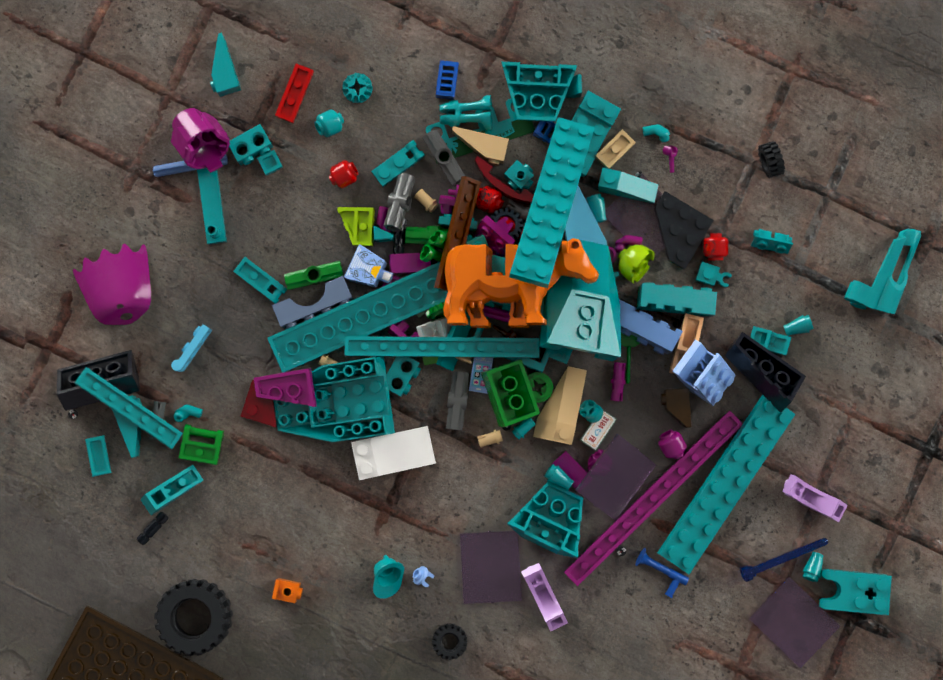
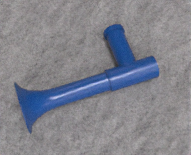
M646 548L640 552L636 560V566L639 564L651 566L673 579L665 595L672 598L679 583L683 585L688 583L689 578L650 558L646 553Z

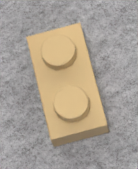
M622 129L595 155V158L605 168L610 169L636 142Z

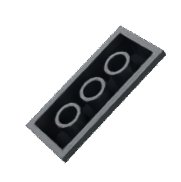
M132 350L57 370V396L65 411L100 402V400L74 383L85 367L125 394L140 391L139 375Z

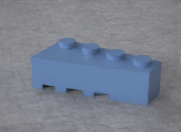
M619 299L621 333L628 337L630 335L637 337V342L645 346L647 344L653 346V350L661 355L671 353L683 331L678 328L673 331L668 323L662 320L654 321L650 314L643 311L637 312L634 306Z

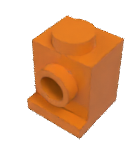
M281 578L276 579L272 599L296 603L297 599L301 600L303 588H300L301 583ZM286 588H289L291 590L290 595H286L284 593V590Z

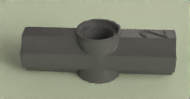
M437 129L428 132L423 137V140L451 185L459 184L461 176H465L464 172ZM442 154L450 156L446 162L440 161L439 157Z
M408 173L398 175L394 192L390 193L388 197V212L383 226L393 232L401 230L405 213L409 212L411 208V193L415 177Z
M453 371L451 391H449L446 429L462 430L464 412L466 411L468 400L469 373Z

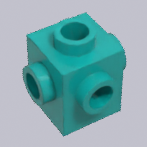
M518 160L504 173V177L509 181L507 184L514 191L518 189L521 192L524 188L528 190L534 183L532 181L534 178L532 168L527 164L523 165Z

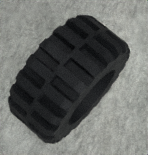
M190 579L174 585L162 595L161 601L156 606L158 610L154 615V619H157L155 629L159 630L161 635L158 637L161 641L164 640L167 643L165 646L168 649L173 648L174 652L179 655L184 653L185 656H199L213 650L226 638L229 633L228 630L232 625L231 617L233 616V610H230V600H227L224 596L226 593L223 590H219L216 584H210L207 580ZM198 599L204 602L210 610L211 624L207 631L201 635H189L178 624L177 610L186 600Z

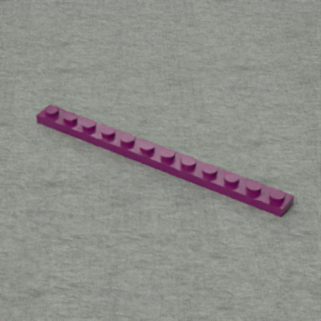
M730 410L724 414L598 537L564 573L578 586L719 449L743 423Z

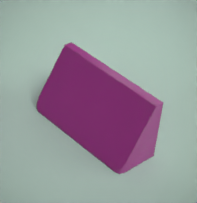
M564 451L552 463L555 466L558 465L574 481L572 486L578 492L593 479L567 451Z

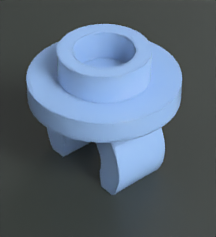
M421 566L414 571L413 582L416 585L422 584L424 587H428L429 585L425 582V579L428 576L434 578V575L426 567Z

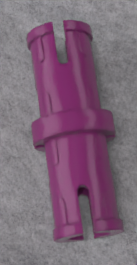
M614 362L613 379L610 382L612 383L610 398L612 401H623L624 384H626V380H624L626 363Z

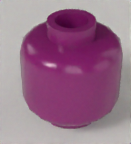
M668 430L660 435L658 445L666 458L679 459L684 455L687 445L680 432Z

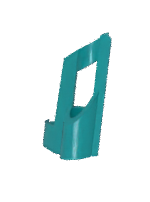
M915 229L900 231L897 239H893L872 287L853 280L849 284L844 299L850 301V305L865 310L868 307L895 314L907 284L908 269L920 241L921 231ZM904 245L911 246L898 281L895 282L892 274Z

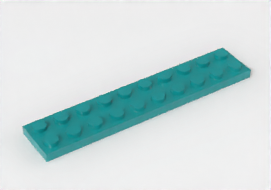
M558 117L509 278L548 289L595 127Z
M440 262L268 337L267 339L282 373L345 346V336H368L445 302L448 292L434 288Z
M762 394L657 552L659 555L687 574L691 573L795 416L792 411L785 408L780 413L772 405L771 401Z

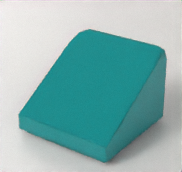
M581 74L573 76L566 94L567 98H580L582 95Z
M373 226L375 242L394 241L393 234Z

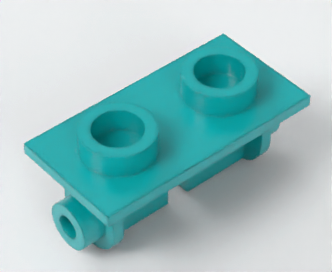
M754 230L752 247H757L761 250H771L780 254L789 253L793 245L792 237H789V235L775 232L774 238H771V231Z

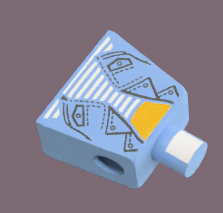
M359 244L344 278L351 282L377 287L380 280L389 284L393 278V273L385 270L387 266L385 260Z

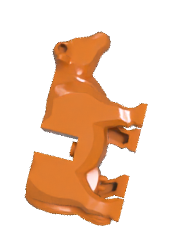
M575 238L569 241H562L548 289L509 278L518 245L506 244L505 275L501 272H492L493 251L486 244L459 245L452 248L446 257L445 278L448 294L443 308L444 315L447 319V324L450 326L468 325L466 309L470 316V326L472 328H491V323L485 317L483 309L484 304L493 301L511 304L509 312V326L511 328L547 325V320L540 311L542 299L547 294V291L558 281L560 276L577 278L587 284H593L597 281L599 273L590 262L581 241Z

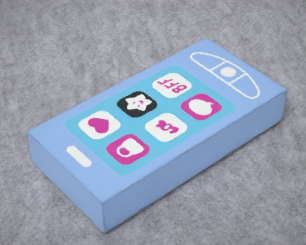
M474 357L469 391L488 394L480 372L492 368L493 358Z

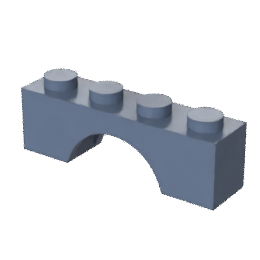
M341 276L325 283L324 295L314 305L301 306L288 298L272 305L280 327L288 329L297 325V322L301 320H309L318 313H325L337 305L340 306L350 302L349 300H352L353 297L345 278Z

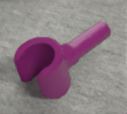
M672 145L664 146L663 154L669 156L670 173L674 172V157L678 153V149Z

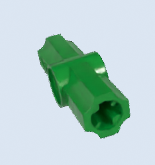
M409 226L406 227L405 243L429 244L432 247H436L429 242L430 236L435 231L442 230L447 237L448 229L440 226H427L426 228Z
M340 261L310 266L307 269L284 274L288 291L309 285H318L321 282L334 280L341 276L344 277ZM312 271L319 272V277L316 280H310L309 278Z

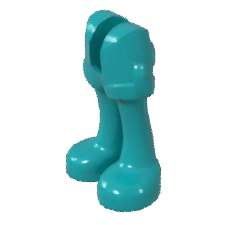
M486 95L482 100L471 103H459L458 100H451L448 103L439 105L441 113H454V115L440 116V124L458 127L461 123L477 122L481 123L485 130H492L493 128L492 114L489 112L492 111L491 95ZM471 110L485 111L476 114H462V112Z

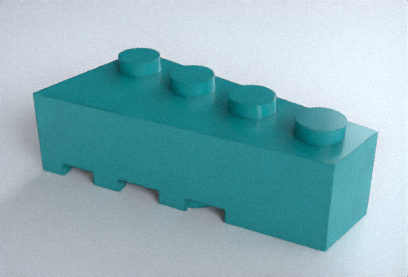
M644 282L638 287L636 310L677 314L687 313L713 317L716 313L717 292H712V288L696 290L692 286H682L680 288L674 287L671 284L656 285L655 283Z

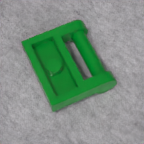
M186 424L179 458L218 465L224 431L194 428L192 425ZM190 435L215 439V444L189 440Z

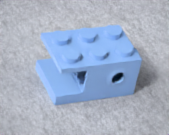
M696 339L673 369V373L687 389L689 388L690 392L712 406L720 401L723 392L733 383L736 376L720 354L716 353L714 355L707 351L703 344Z

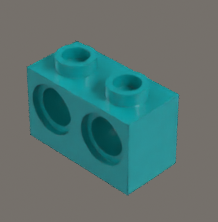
M259 124L230 140L229 147L240 165H248L254 161L255 157L270 152L273 145L263 127ZM258 138H264V143L261 146L255 145V141ZM247 147V153L239 155V149Z
M396 357L387 373L389 390L400 397L403 394L407 395L412 387L409 384L413 377L417 378L421 371V368H419L420 363L410 357ZM404 362L412 364L410 372H403L402 364ZM397 378L403 382L400 389H394L392 386V382Z

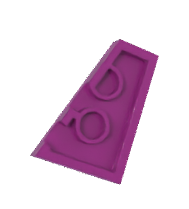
M311 368L254 378L256 397L317 407Z

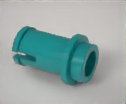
M531 418L525 419L517 427L514 426L511 432L518 440L524 439V435L536 426V423Z

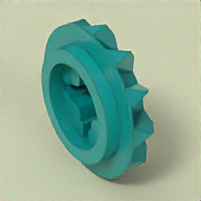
M354 73L348 75L345 81H343L342 90L344 96L349 101L362 103L371 96L373 86L367 76ZM356 81L360 86H363V88H360L359 95H357L355 89H352V87H355Z

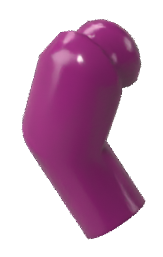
M379 206L376 224L380 229L391 233L392 231L383 226L388 208Z
M625 235L616 240L615 250L616 252H621L628 245H642L643 238Z

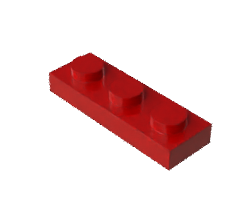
M297 63L295 64L275 117L294 124L314 70Z

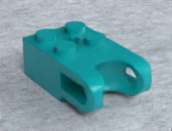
M822 569V578L834 581L837 590L834 596L821 598L819 600V607L827 610L889 615L892 576L879 573ZM868 588L871 591L869 596L865 595V591H868Z

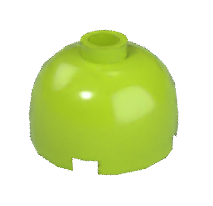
M632 245L628 249H623L618 257L620 259L619 270L622 276L632 284H634V280L636 282L640 281L650 268L648 265L649 260H654V251L644 245Z

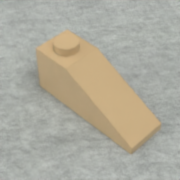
M453 126L452 134L484 160H487L488 164L499 166V163H504L509 139Z

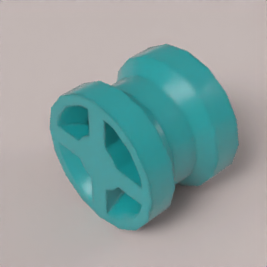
M586 400L580 405L579 413L590 423H596L602 418L603 409L593 400Z

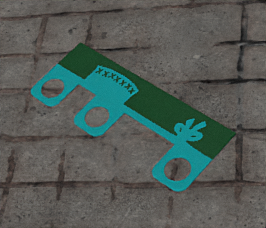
M510 98L506 101L509 119L498 122L492 107V111H490L493 121L492 130H485L483 125L478 123L479 129L473 131L511 140L535 131V128L530 120H517L516 113L511 109L512 99ZM476 110L475 114L481 113L483 110ZM440 122L426 127V133L430 132L433 127H440L442 129L443 135L441 137L454 158L474 152L456 136L449 138L445 125L440 124ZM442 154L439 160L442 162L447 161L450 156Z

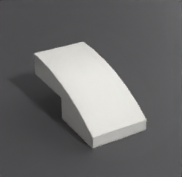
M444 316L416 328L419 337H447L451 326L447 324V319Z

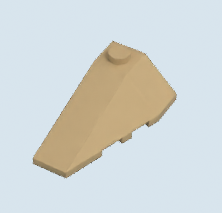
M567 367L537 418L533 437L572 445L587 370Z

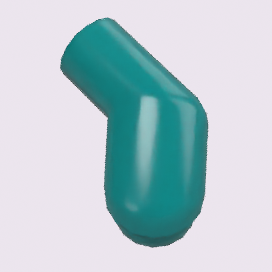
M659 124L642 127L644 136L656 134L661 142H667L670 139L669 130Z
M186 404L175 411L174 420L182 422L189 416L201 418L203 409Z

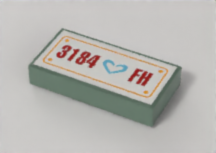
M603 410L602 418L598 422L589 425L580 441L596 451L617 419Z

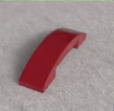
M478 156L475 158V164L480 174L491 187L500 191L503 196L531 205L534 196L525 188L521 194L517 193L490 174L493 166Z

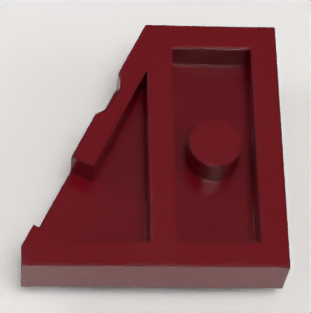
M252 380L241 417L277 427L273 400L256 397L254 380Z

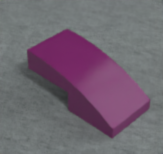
M421 253L389 255L390 272L393 274L415 273L431 266L430 261L423 262L420 259Z

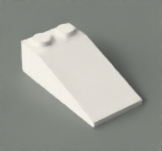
M428 426L351 442L359 480L436 464Z

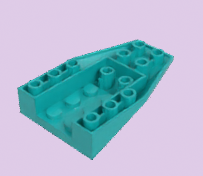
M580 240L590 262L599 273L598 279L593 284H587L581 279L560 276L558 281L545 295L543 317L547 320V325H542L539 347L557 351L561 348H568L595 354L594 358L614 361L621 357L620 301L609 246Z
M371 357L322 365L311 371L317 407L274 400L278 431L329 442L395 433L384 357Z

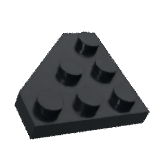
M664 191L654 210L658 218L668 261L685 270L714 220Z

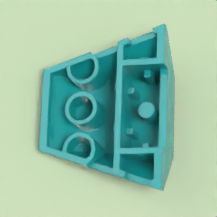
M501 61L517 120L556 122L577 65L520 64V62Z
M547 482L507 525L522 538L555 554L578 558L583 497L551 482Z

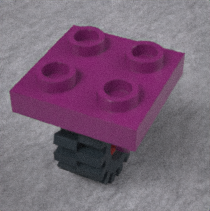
M501 208L498 212L495 211L491 217L486 215L473 234L475 237L484 235L489 248L495 256L505 257L506 244H514L523 231V224H521L523 220L522 218L518 219L520 216L518 213L516 215L513 214L514 210L508 212V208H505L504 211Z

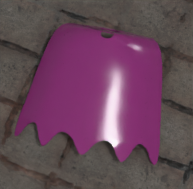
M126 244L122 245L118 254H112L103 249L99 259L95 262L90 261L86 257L84 258L81 272L73 269L75 279L92 314L100 323L104 325L131 324L149 309L151 303V284L148 254L144 244L137 252H133ZM118 304H122L124 306L122 308L117 309ZM125 313L133 315L128 320H122L120 317Z

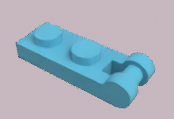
M206 325L196 328L193 333L194 338L190 343L187 342L182 349L183 354L179 360L172 362L171 367L173 370L178 372L186 370L212 332V329Z

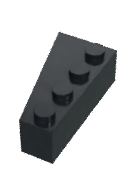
M744 332L735 339L725 354V357L771 401L772 405L780 413L793 401L806 377Z

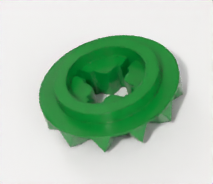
M445 302L427 310V318L435 320L444 317L443 308Z
M541 372L529 374L527 377L531 388L534 387L533 380L538 384L545 383L541 388L542 395L537 391H533L536 403L546 401L553 391L551 379Z

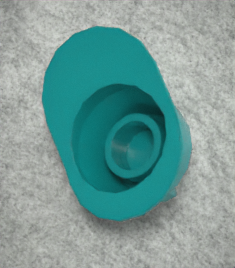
M384 555L383 559L376 563L373 571L375 577L373 593L376 597L383 599L393 596L400 589L405 569L402 563L396 562V560L389 558L387 555Z

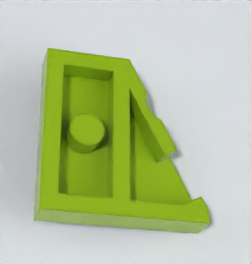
M337 207L345 229L349 233L352 245L373 246L375 209L370 207Z

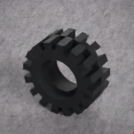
M772 141L759 145V160L766 176L772 178L784 174L785 163L778 144Z
M454 623L441 625L434 633L432 640L433 649L442 659H457L463 655L467 648V635L459 625L457 626ZM447 634H452L457 638L458 643L453 649H447L443 646L442 639Z

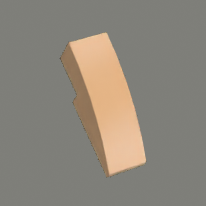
M685 313L680 328L683 332L676 343L669 373H673V369L695 339L699 341L704 318Z

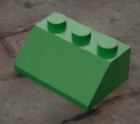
M522 359L480 372L499 427H506L540 414Z

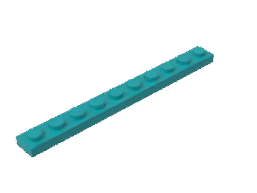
M345 336V356L539 358V338Z

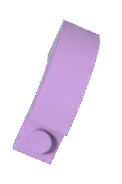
M792 474L786 480L782 491L800 504L837 522L841 520L848 506L841 500L810 486Z
M538 563L521 571L550 631L567 624L564 613L540 564Z

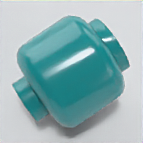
M330 109L319 114L314 124L319 135L328 138L342 131L344 119L340 113Z

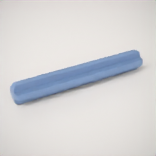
M226 154L220 159L222 165L228 164ZM184 161L153 167L155 177L197 170L186 165Z

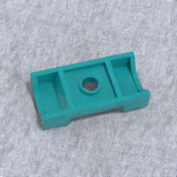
M589 90L585 93L571 121L595 127L582 169V177L588 173L595 155L621 111V108Z

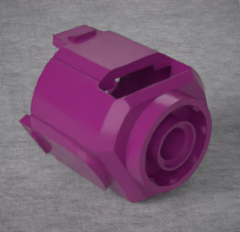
M195 108L185 109L177 114L172 123L171 143L186 165L194 169L206 168L210 173L221 168L223 165L220 159L227 153L230 139L219 122L210 114Z

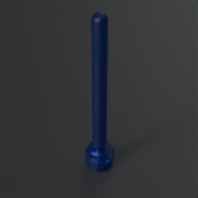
M819 539L754 567L752 565L743 566L740 568V573L745 582L751 581L757 573L827 545L828 539Z

